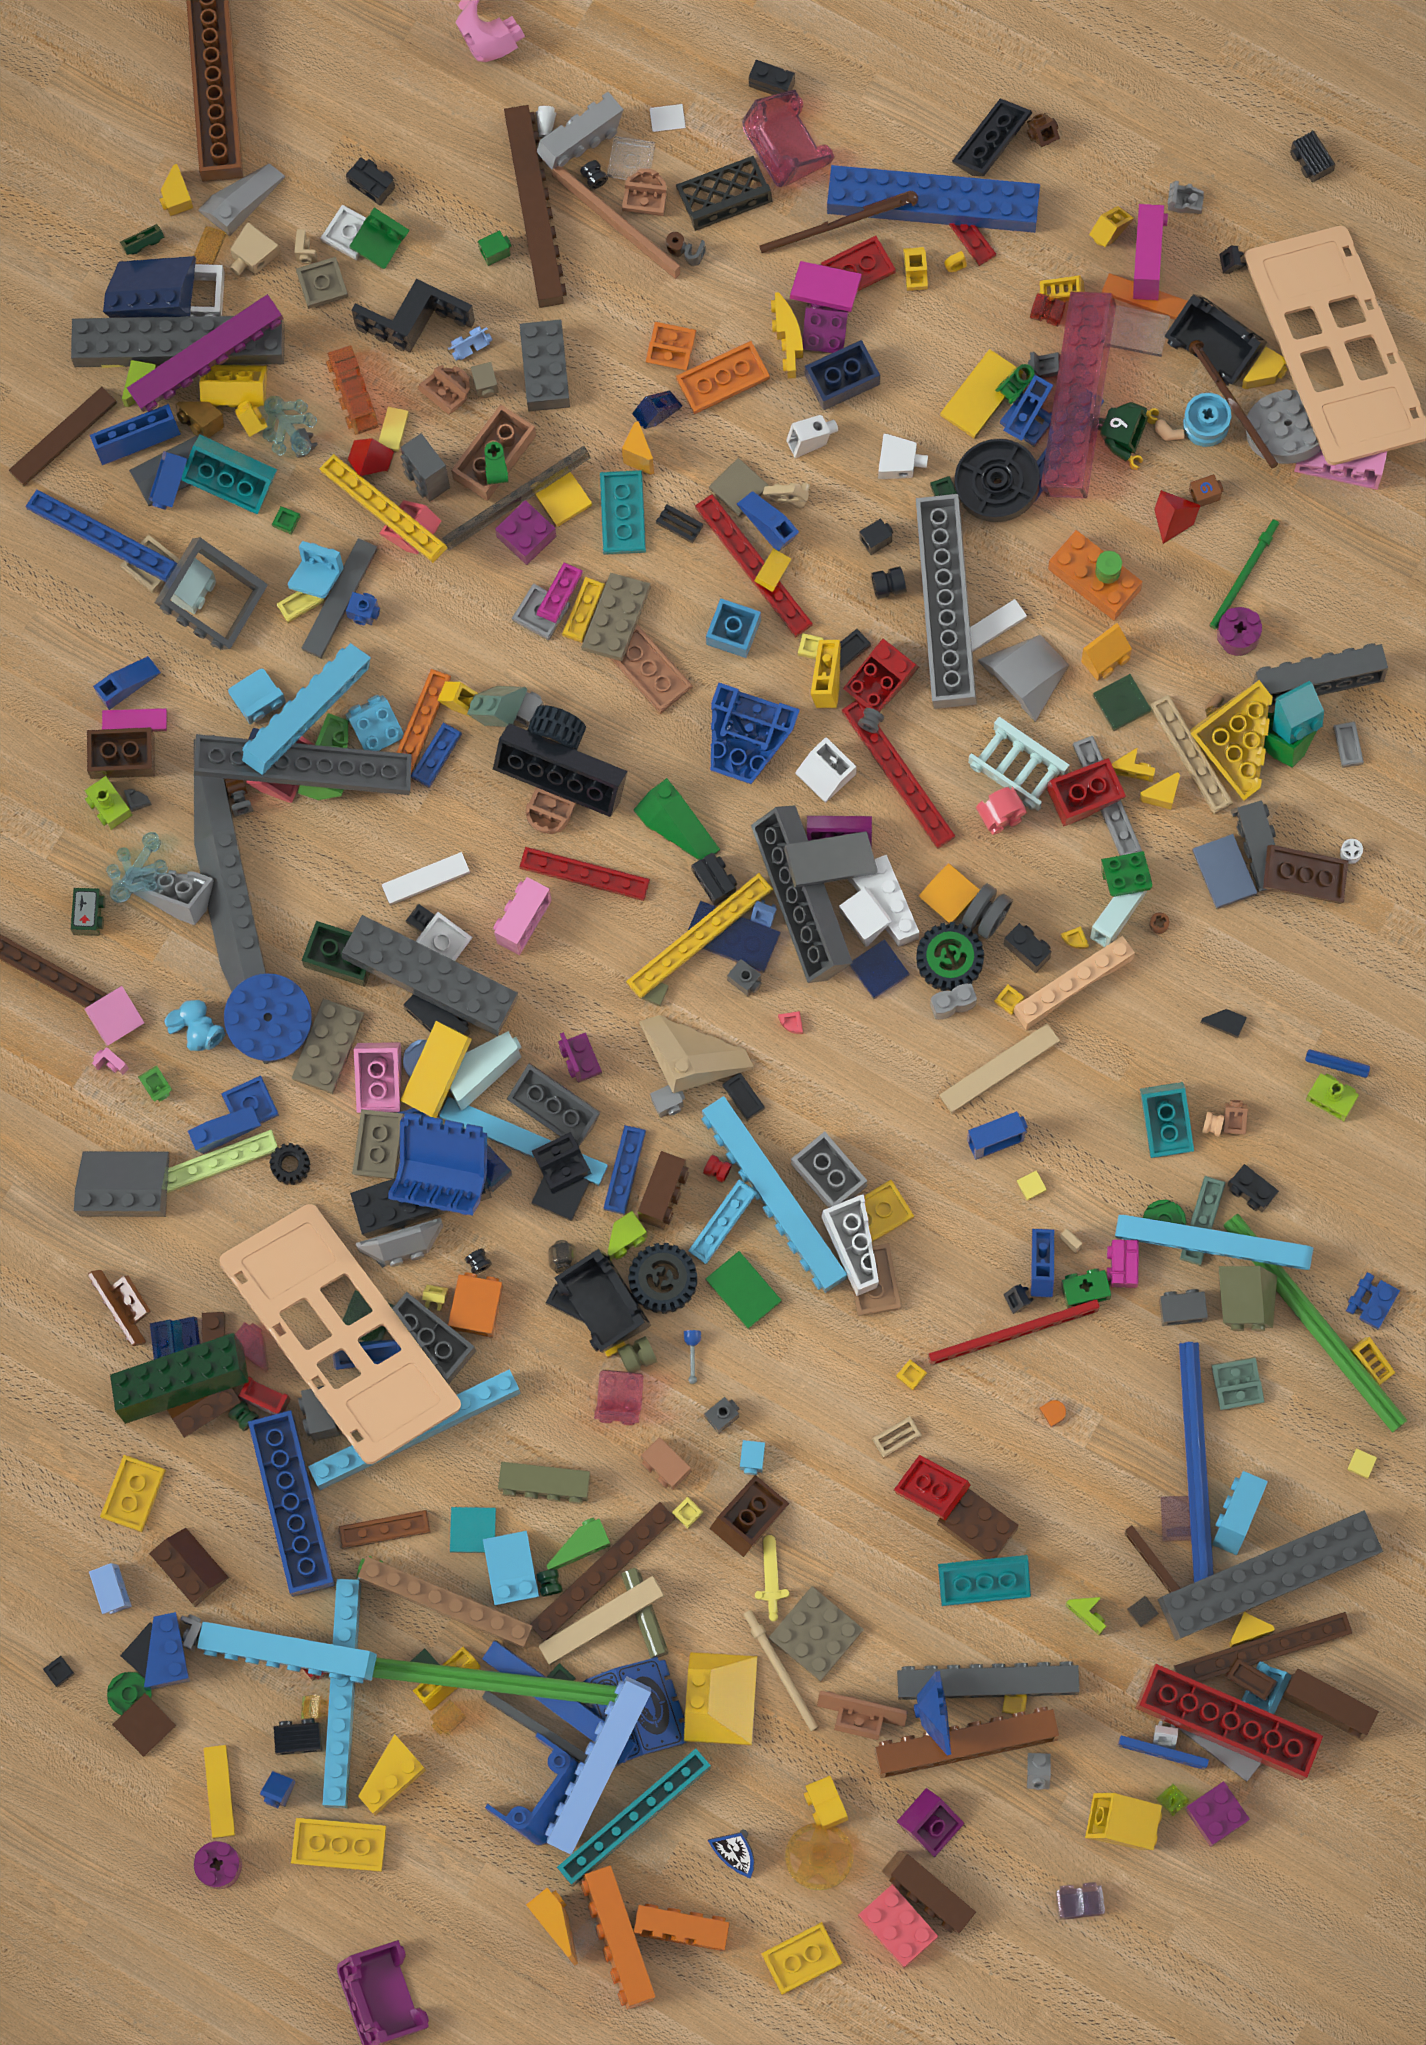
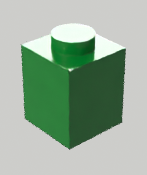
M500 230L478 240L479 250L488 266L511 256V242L507 235H502Z

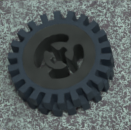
M656 1243L654 1244L655 1246L650 1247L649 1245L645 1247L644 1251H640L638 1256L634 1257L632 1266L629 1268L628 1279L631 1292L639 1304L643 1305L647 1310H652L654 1313L662 1312V1314H667L668 1311L675 1312L676 1309L683 1308L685 1303H689L696 1291L697 1271L692 1258L686 1254L685 1250L679 1249L674 1244L671 1246L669 1243H664V1245ZM658 1264H669L679 1273V1278L673 1279L671 1270L667 1271L666 1276L668 1280H663L660 1286L661 1290L672 1287L673 1289L669 1292H656L647 1283V1279L652 1277L655 1286L658 1287L660 1283L658 1276H663L666 1271L663 1266L653 1269Z

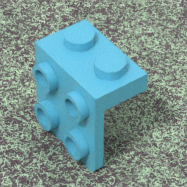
M302 541L299 545L302 561L289 580L288 587L289 589L318 598H325L344 569L340 552L335 549L318 546L315 543Z
M264 669L257 670L228 690L229 695L250 725L260 721L266 714L277 710L286 702L284 694L279 687L275 686Z
M375 695L367 700L368 703L362 706L355 705L345 714L364 750L379 751L401 740L404 736L388 700L383 695Z

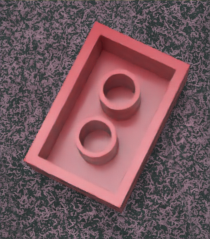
M893 1884L858 1914L860 1920L903 1969L938 1938V1935Z

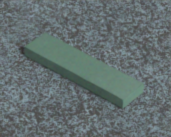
M1204 1176L1190 1226L1212 1229L1226 1182ZM1182 1249L1179 1260L1201 1266L1204 1253Z

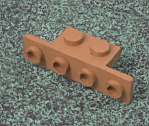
M820 1691L817 1702L818 1707L838 1711L834 1730L874 1740L879 1739L883 1722L904 1727L908 1711L898 1707L884 1706L877 1702H867L855 1697L838 1695L830 1691Z

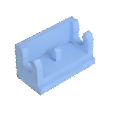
M110 1563L89 1571L102 1614H113L132 1607L119 1565Z

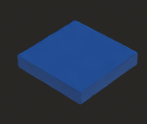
M261 1075L221 1093L230 1113L254 1106L261 1124L279 1116Z

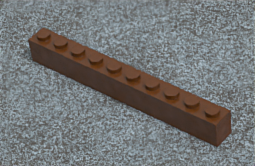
M529 105L505 108V120L539 308L564 304L563 296H567L565 283L561 284L560 277H563L562 265H557L556 258L560 257L558 245L553 243V239L557 237L555 226H550L549 221L553 219L551 207H547L546 200H550L548 187L543 188L542 181H546L544 168L540 169L539 162H543L536 149L539 137L537 130L533 131L532 127L533 124H536L534 111L530 112Z

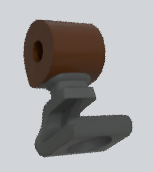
M671 232L666 238L667 250L670 254L680 257L684 253L685 260L691 266H697L701 263L706 252L704 240L701 241L696 254L692 255V244L688 243L687 245L681 233Z
M225 779L230 798H234L235 804L232 805L234 816L237 817L254 812L251 802L246 800L244 796L248 794L244 780Z

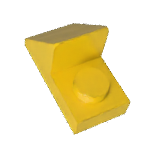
M1138 748L1112 763L1116 775L1153 782L1156 768L1147 763L1135 764Z

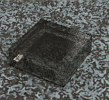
M1146 1596L1127 1609L1140 1628L1159 1615Z

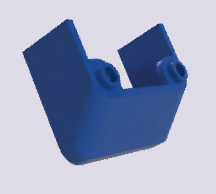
M537 1733L536 1739L552 1750L548 1757V1766L557 1774V1777L532 1812L525 1807L517 1806L511 1809L507 1816H504L489 1804L485 1808L489 1813L535 1845L542 1846L547 1843L548 1836L545 1835V1832L550 1822L555 1823L558 1817L555 1815L559 1803H564L568 1796L565 1794L569 1783H574L578 1776L575 1774L579 1762L544 1736Z

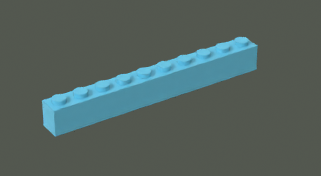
M723 1096L703 1109L702 1122L707 1129L712 1128L716 1134L713 1137L720 1147H725L728 1152L726 1157L732 1165L736 1163L740 1169L738 1174L744 1182L748 1181L752 1188L758 1192L754 1198L756 1200L761 1199L765 1205L762 1207L768 1218H774L777 1223L774 1225L781 1236L785 1234L789 1240L787 1245L792 1253H798L802 1259L799 1262L806 1272L810 1271L814 1276L812 1281L818 1290L822 1288L826 1293L846 1280L847 1273L726 1098Z
M510 1369L457 1394L461 1402L460 1410L376 1463L521 1394ZM353 1445L308 1467L319 1490H322L374 1464L365 1463L353 1448Z
M337 1579L333 1645L358 1649L361 1600L360 1580ZM343 1676L342 1680L330 1678L322 1804L325 1808L348 1809L355 1682L350 1681V1677Z

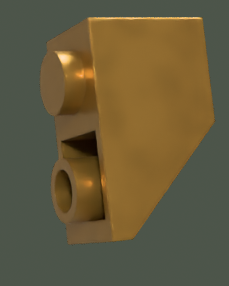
M179 401L176 403L178 420L182 424H187L196 436L202 435L210 438L225 427L223 414L210 402Z

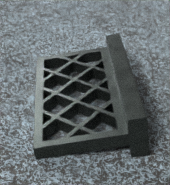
M754 156L676 184L695 231L773 202L771 189L766 183ZM752 164L753 170L751 174L741 171L744 166ZM728 172L735 174L732 181L723 179V175ZM738 176L748 178L745 186L735 183ZM710 179L716 182L712 188L703 186L704 181ZM752 180L760 182L762 185L755 189L749 187ZM719 183L729 186L726 193L716 190ZM692 187L696 190L693 196L685 194L683 189ZM733 187L742 190L741 194L737 196L730 195ZM700 190L709 193L706 200L697 198ZM713 195L723 197L722 201L716 204L710 202ZM694 202L703 205L702 209L694 212L691 207Z

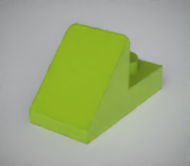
M1101 1597L1069 1599L1065 1606L1100 1635L1106 1628L1105 1620L1098 1613L1092 1614L1090 1611L1100 1601Z

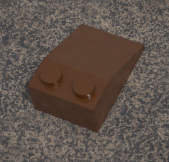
M755 1475L719 1514L709 1529L742 1557H745L786 1509L789 1502Z

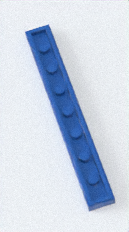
M39 490L35 491L25 506L27 510L164 582H167L177 565L175 561Z
M497 1640L493 1641L482 1658L499 1672L547 1678ZM534 1697L593 1742L597 1737L595 1730L599 1722H604L605 1720L584 1704L575 1701ZM628 1738L618 1759L622 1763L627 1761L637 1745L630 1738Z

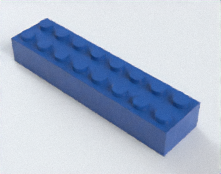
M290 1410L248 1421L290 1595L295 1597L336 1586L294 1414Z

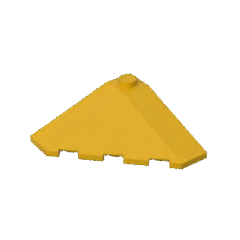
M1260 680L1256 681L1190 730V734L1243 801L1260 789L1262 783L1260 771L1261 766H1264L1266 752L1264 740L1265 735L1268 736L1270 718H1267L1269 705H1272L1273 697Z

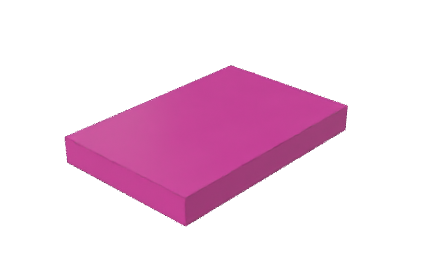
M800 261L790 293V299L852 312L862 274Z

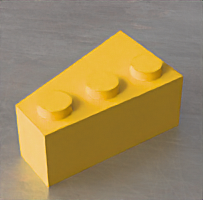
M394 1734L358 1797L376 1816L420 1777L426 1769Z

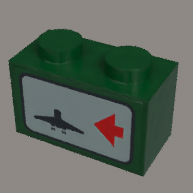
M73 888L71 931L73 935L99 936L100 929H103L104 917L101 916V908H105V896L102 895L99 888Z

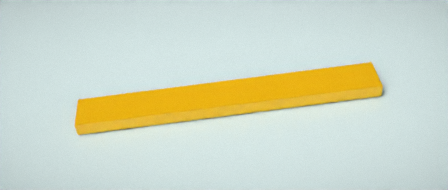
M335 454L319 468L325 476L432 563L447 549V546L362 476L359 477L356 471Z
M758 873L629 978L626 984L641 999L754 907L756 901L760 902L770 894L773 888Z

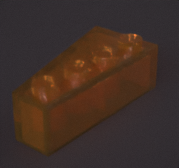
M352 346L328 352L329 360L325 362L329 373H334L335 379L332 380L335 391H340L342 398H338L342 411H347L348 416L345 417L348 429H353L354 435L379 428L376 413L363 376L360 374V368Z

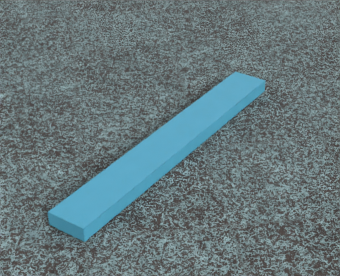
M450 1097L447 1098L439 1115L444 1120L464 1123L465 1129L467 1124L483 1127V1132L487 1133L488 1139L534 1158L532 1150L551 1142L549 1139L469 1105L465 1109L460 1110L455 1099ZM582 1154L592 1173L584 1178L599 1186L608 1165Z

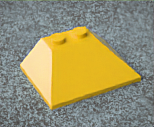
M690 1652L685 1707V1742L752 1746L757 1656Z

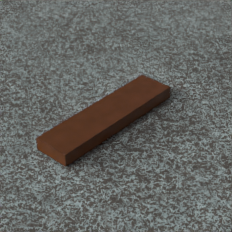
M1133 1525L1127 1528L1125 1536L1168 1592L1171 1593L1181 1589Z

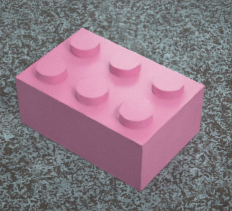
M526 877L524 882L520 881L515 890V893H517L513 901H508L504 909L505 915L502 919L499 918L493 928L497 944L519 956L552 901L550 889Z

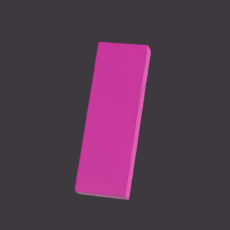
M563 563L538 608L537 615L556 623L578 584L583 570Z
M166 708L102 710V729L151 727L153 731H167Z

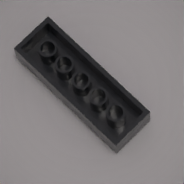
M510 723L499 738L492 769L608 817L613 815L621 801L628 772Z
M396 1178L350 1193L361 1234L366 1238L381 1235L450 1211L389 1199L388 1192ZM485 1179L480 1201L492 1198L487 1179Z

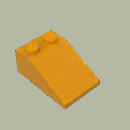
M546 1888L527 1903L526 1906L575 1966L578 1964L568 1913L564 1909L567 1904L556 1890L551 1893Z

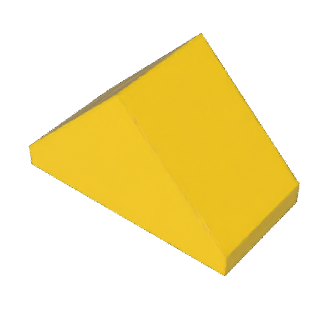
M1176 772L1140 793V801L1171 810L1180 774Z
M1244 1612L1229 1642L1230 1647L1272 1634L1275 1631L1274 1626Z

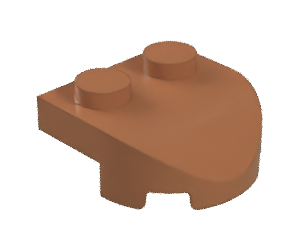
M643 168L628 176L625 182L622 211L664 216L667 198L666 182L657 171Z
M441 365L434 369L431 376L419 384L418 390L450 415L465 403L471 388L469 384L470 378L459 367L444 368V365Z
M536 787L530 802L526 805L527 821L533 829L547 834L559 833L567 826L576 803Z

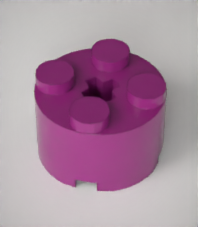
M1245 607L1230 608L1224 613L1219 623L1217 639L1227 653L1234 656H1243L1257 647L1262 632V623L1259 615Z
M213 1841L205 1844L197 1851L194 1859V1871L202 1883L210 1888L225 1889L237 1881L242 1870V1861L240 1855L233 1847L225 1842ZM216 1860L223 1862V1864L220 1865L219 1871L216 1868H213Z

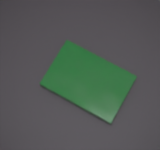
M740 1251L705 1279L748 1330L782 1302L780 1297Z

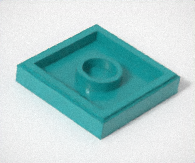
M451 1507L450 1553H485L483 1539L495 1537L496 1508Z

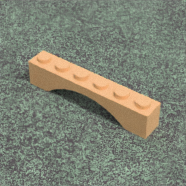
M1122 935L1014 1007L1015 1016L1025 1030L1029 1029L1082 989L1116 972L1134 960L1135 952Z

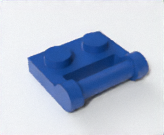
M1023 392L1000 420V424L1004 427L1024 395ZM1043 408L1040 409L1037 415L1045 421L1041 424L1034 419L1023 438L1033 447L1036 446L1057 417L1054 413H1049Z

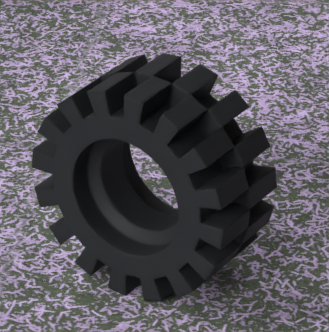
M284 1143L281 1145V1148L277 1147L275 1153L272 1152V1158L269 1162L274 1177L286 1185L288 1183L295 1185V1182H302L301 1179L306 1178L307 1172H310L309 1166L311 1165L306 1151L300 1145H293V1143H289V1145ZM288 1156H293L298 1160V1167L292 1172H287L282 1168V1161Z

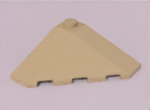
M661 1015L639 1022L673 1093L745 1072L754 1067L744 1048L732 1046L721 1039L711 1035L707 1036L697 1032L696 1029L667 1020L666 1017Z

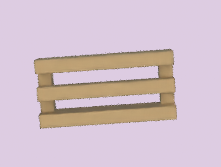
M911 1416L873 1437L872 1441L884 1459L918 1439L922 1434ZM908 1423L911 1425V1427L880 1444L879 1440ZM910 1432H915V1434L885 1451L883 1449Z

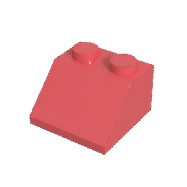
M402 501L399 505L402 510L432 534L437 531L441 520L426 505ZM387 525L380 531L379 534L406 552L419 553Z

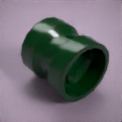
M244 1400L234 1406L228 1414L233 1421L239 1423V1428L242 1431L249 1429L248 1421L259 1418V1415L255 1411H251L249 1405Z
M558 1569L546 1570L536 1574L538 1582L541 1583V1597L563 1592L562 1585L558 1582Z

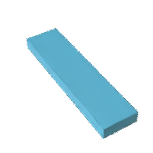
M739 1179L688 1251L707 1264L758 1192Z

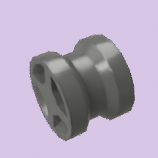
M867 707L864 710V717L859 720L858 725L868 732L877 733L879 730L878 725L880 722H883L884 715L875 709Z

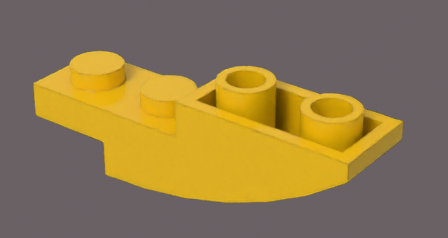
M775 292V300H771V313H776V320H772V332H777V340H781L782 352H786V359H782L783 371H787L788 379L796 378L795 358H803L800 328L787 301L779 292Z

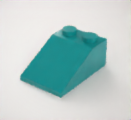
M1179 1082L1140 1088L1150 1157L1193 1152L1194 1145L1184 1083Z

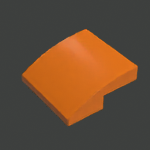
M655 322L646 363L687 371L696 330Z

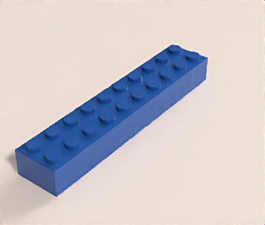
M831 165L827 214L848 216L863 211V206L908 191H914L919 198L915 206H912L910 203L868 218L944 225L954 223L958 226L967 224L968 226L975 225L977 228L1036 232L1040 184Z

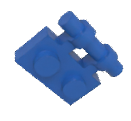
M1367 1272L1364 1278L1360 1279L1357 1284L1359 1287L1354 1296L1350 1297L1346 1312L1354 1315L1356 1309L1363 1311L1359 1320L1379 1330L1400 1290L1380 1280L1377 1287L1373 1286L1371 1282L1374 1276ZM1366 1291L1372 1294L1367 1304L1361 1301Z

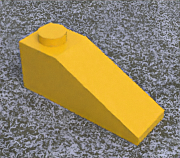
M819 640L810 693L816 708H837L840 691V640Z

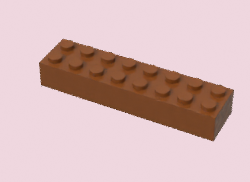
M1040 1707L1034 1709L1032 1714L1026 1715L1025 1711L1013 1713L1012 1717L1008 1719L998 1716L991 1718L989 1723L981 1724V1721L968 1723L966 1728L959 1729L958 1725L949 1727L951 1755H946L927 1732L923 1733V1737L915 1738L914 1735L902 1737L901 1742L893 1743L892 1740L879 1742V1745L875 1747V1755L880 1778H886L1054 1742L1058 1740L1059 1732L1054 1710H1048V1707Z

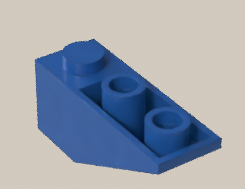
M753 491L737 503L738 507L773 548L778 551L792 542L799 533L783 513Z
M149 656L109 674L93 687L98 697L110 710L161 672Z

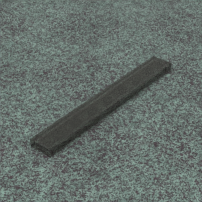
M582 446L444 536L442 540L447 549L450 551L519 506L523 501L528 500L591 459L585 446Z

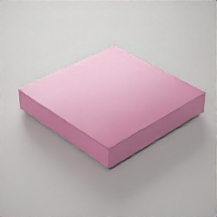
M122 986L84 1008L106 1046L144 1024L143 1019Z

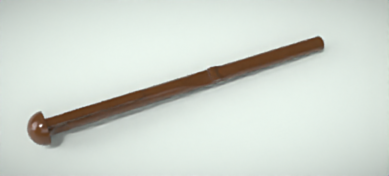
M908 191L863 206V211L842 217L830 223L826 221L821 225L759 245L761 253H765L910 203L912 206H915L919 198L916 192Z
M1200 340L1192 341L1189 345V352L1197 354L1199 360L1272 469L1277 467V461L1203 351L1204 343Z

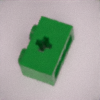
M1099 1268L1086 1271L1087 1274L1078 1276L1077 1273L1065 1276V1279L1061 1282V1287L1067 1309L1096 1299L1098 1302L1111 1299V1291L1105 1270L1099 1271ZM1084 1283H1086L1087 1287H1090L1088 1292H1085V1289H1081Z

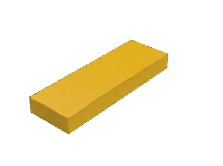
M585 577L562 636L583 643L605 588L604 583Z

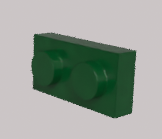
M155 224L120 241V244L127 255H134L148 245L152 246L159 243L160 239L165 238L158 224Z

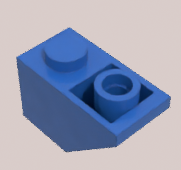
M272 1771L260 1795L264 1798V1802L267 1805L277 1809L280 1805L286 1807L296 1781Z

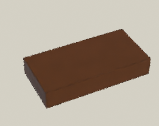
M1239 1658L1227 1676V1679L1265 1702L1278 1683L1273 1678Z

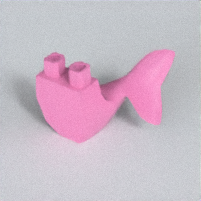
M461 0L458 6L463 11L458 16L456 24L477 61L489 62L501 58L518 48L516 42L523 39L525 35L512 16L504 21L499 17L490 22H485L479 19L477 15V5L480 0Z

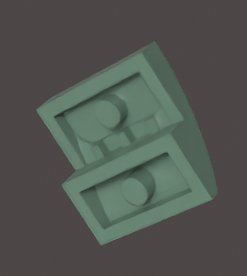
M1256 1357L1211 1364L1220 1410L1264 1403Z

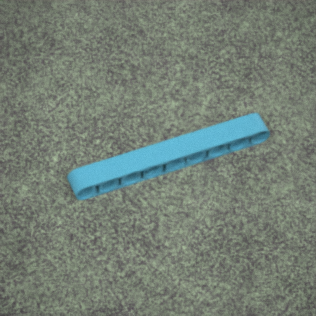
M1118 1215L1115 1237L1124 1240H1138L1142 1243L1303 1270H1310L1314 1249L1307 1245L1128 1215Z

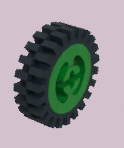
M944 922L940 923L938 927L936 925L933 926L932 930L925 932L917 947V968L920 971L921 977L925 978L927 984H932L933 988H941V991H952L959 985L972 984L974 980H977L983 968L984 950L982 942L979 941L976 933H972V929L969 927L966 929L960 923L955 925V922H950V924L945 925ZM944 944H956L960 948L948 945V952L951 956H954L955 966H958L961 957H965L966 961L956 970H945L941 966L952 969V962L950 958L946 959L947 951L945 947L941 950L940 957H935L936 950Z

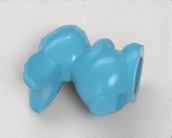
M201 1000L185 1001L179 1009L170 1012L164 1021L165 1026L168 1027L169 1034L176 1033L185 1026H188L186 1037L187 1048L190 1051L213 1049L223 1040L226 1034L222 1026L214 1025L212 1019L206 1016L207 1006Z

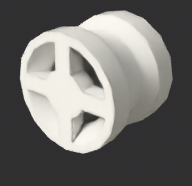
M1356 839L1346 840L1340 850L1341 859L1348 860V864L1357 863L1363 853V846L1360 841Z

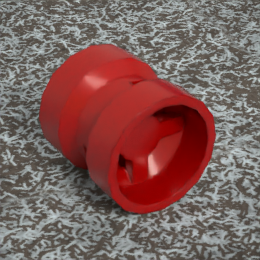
M712 1154L706 1163L703 1174L708 1177H716V1181L723 1184L731 1170L732 1164L727 1161L721 1162L719 1157Z

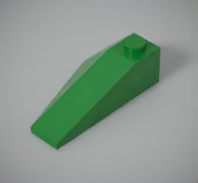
M667 778L651 789L633 810L647 828L652 831L654 830L667 841L676 844L697 860L703 859L710 853L716 854L720 851V848Z

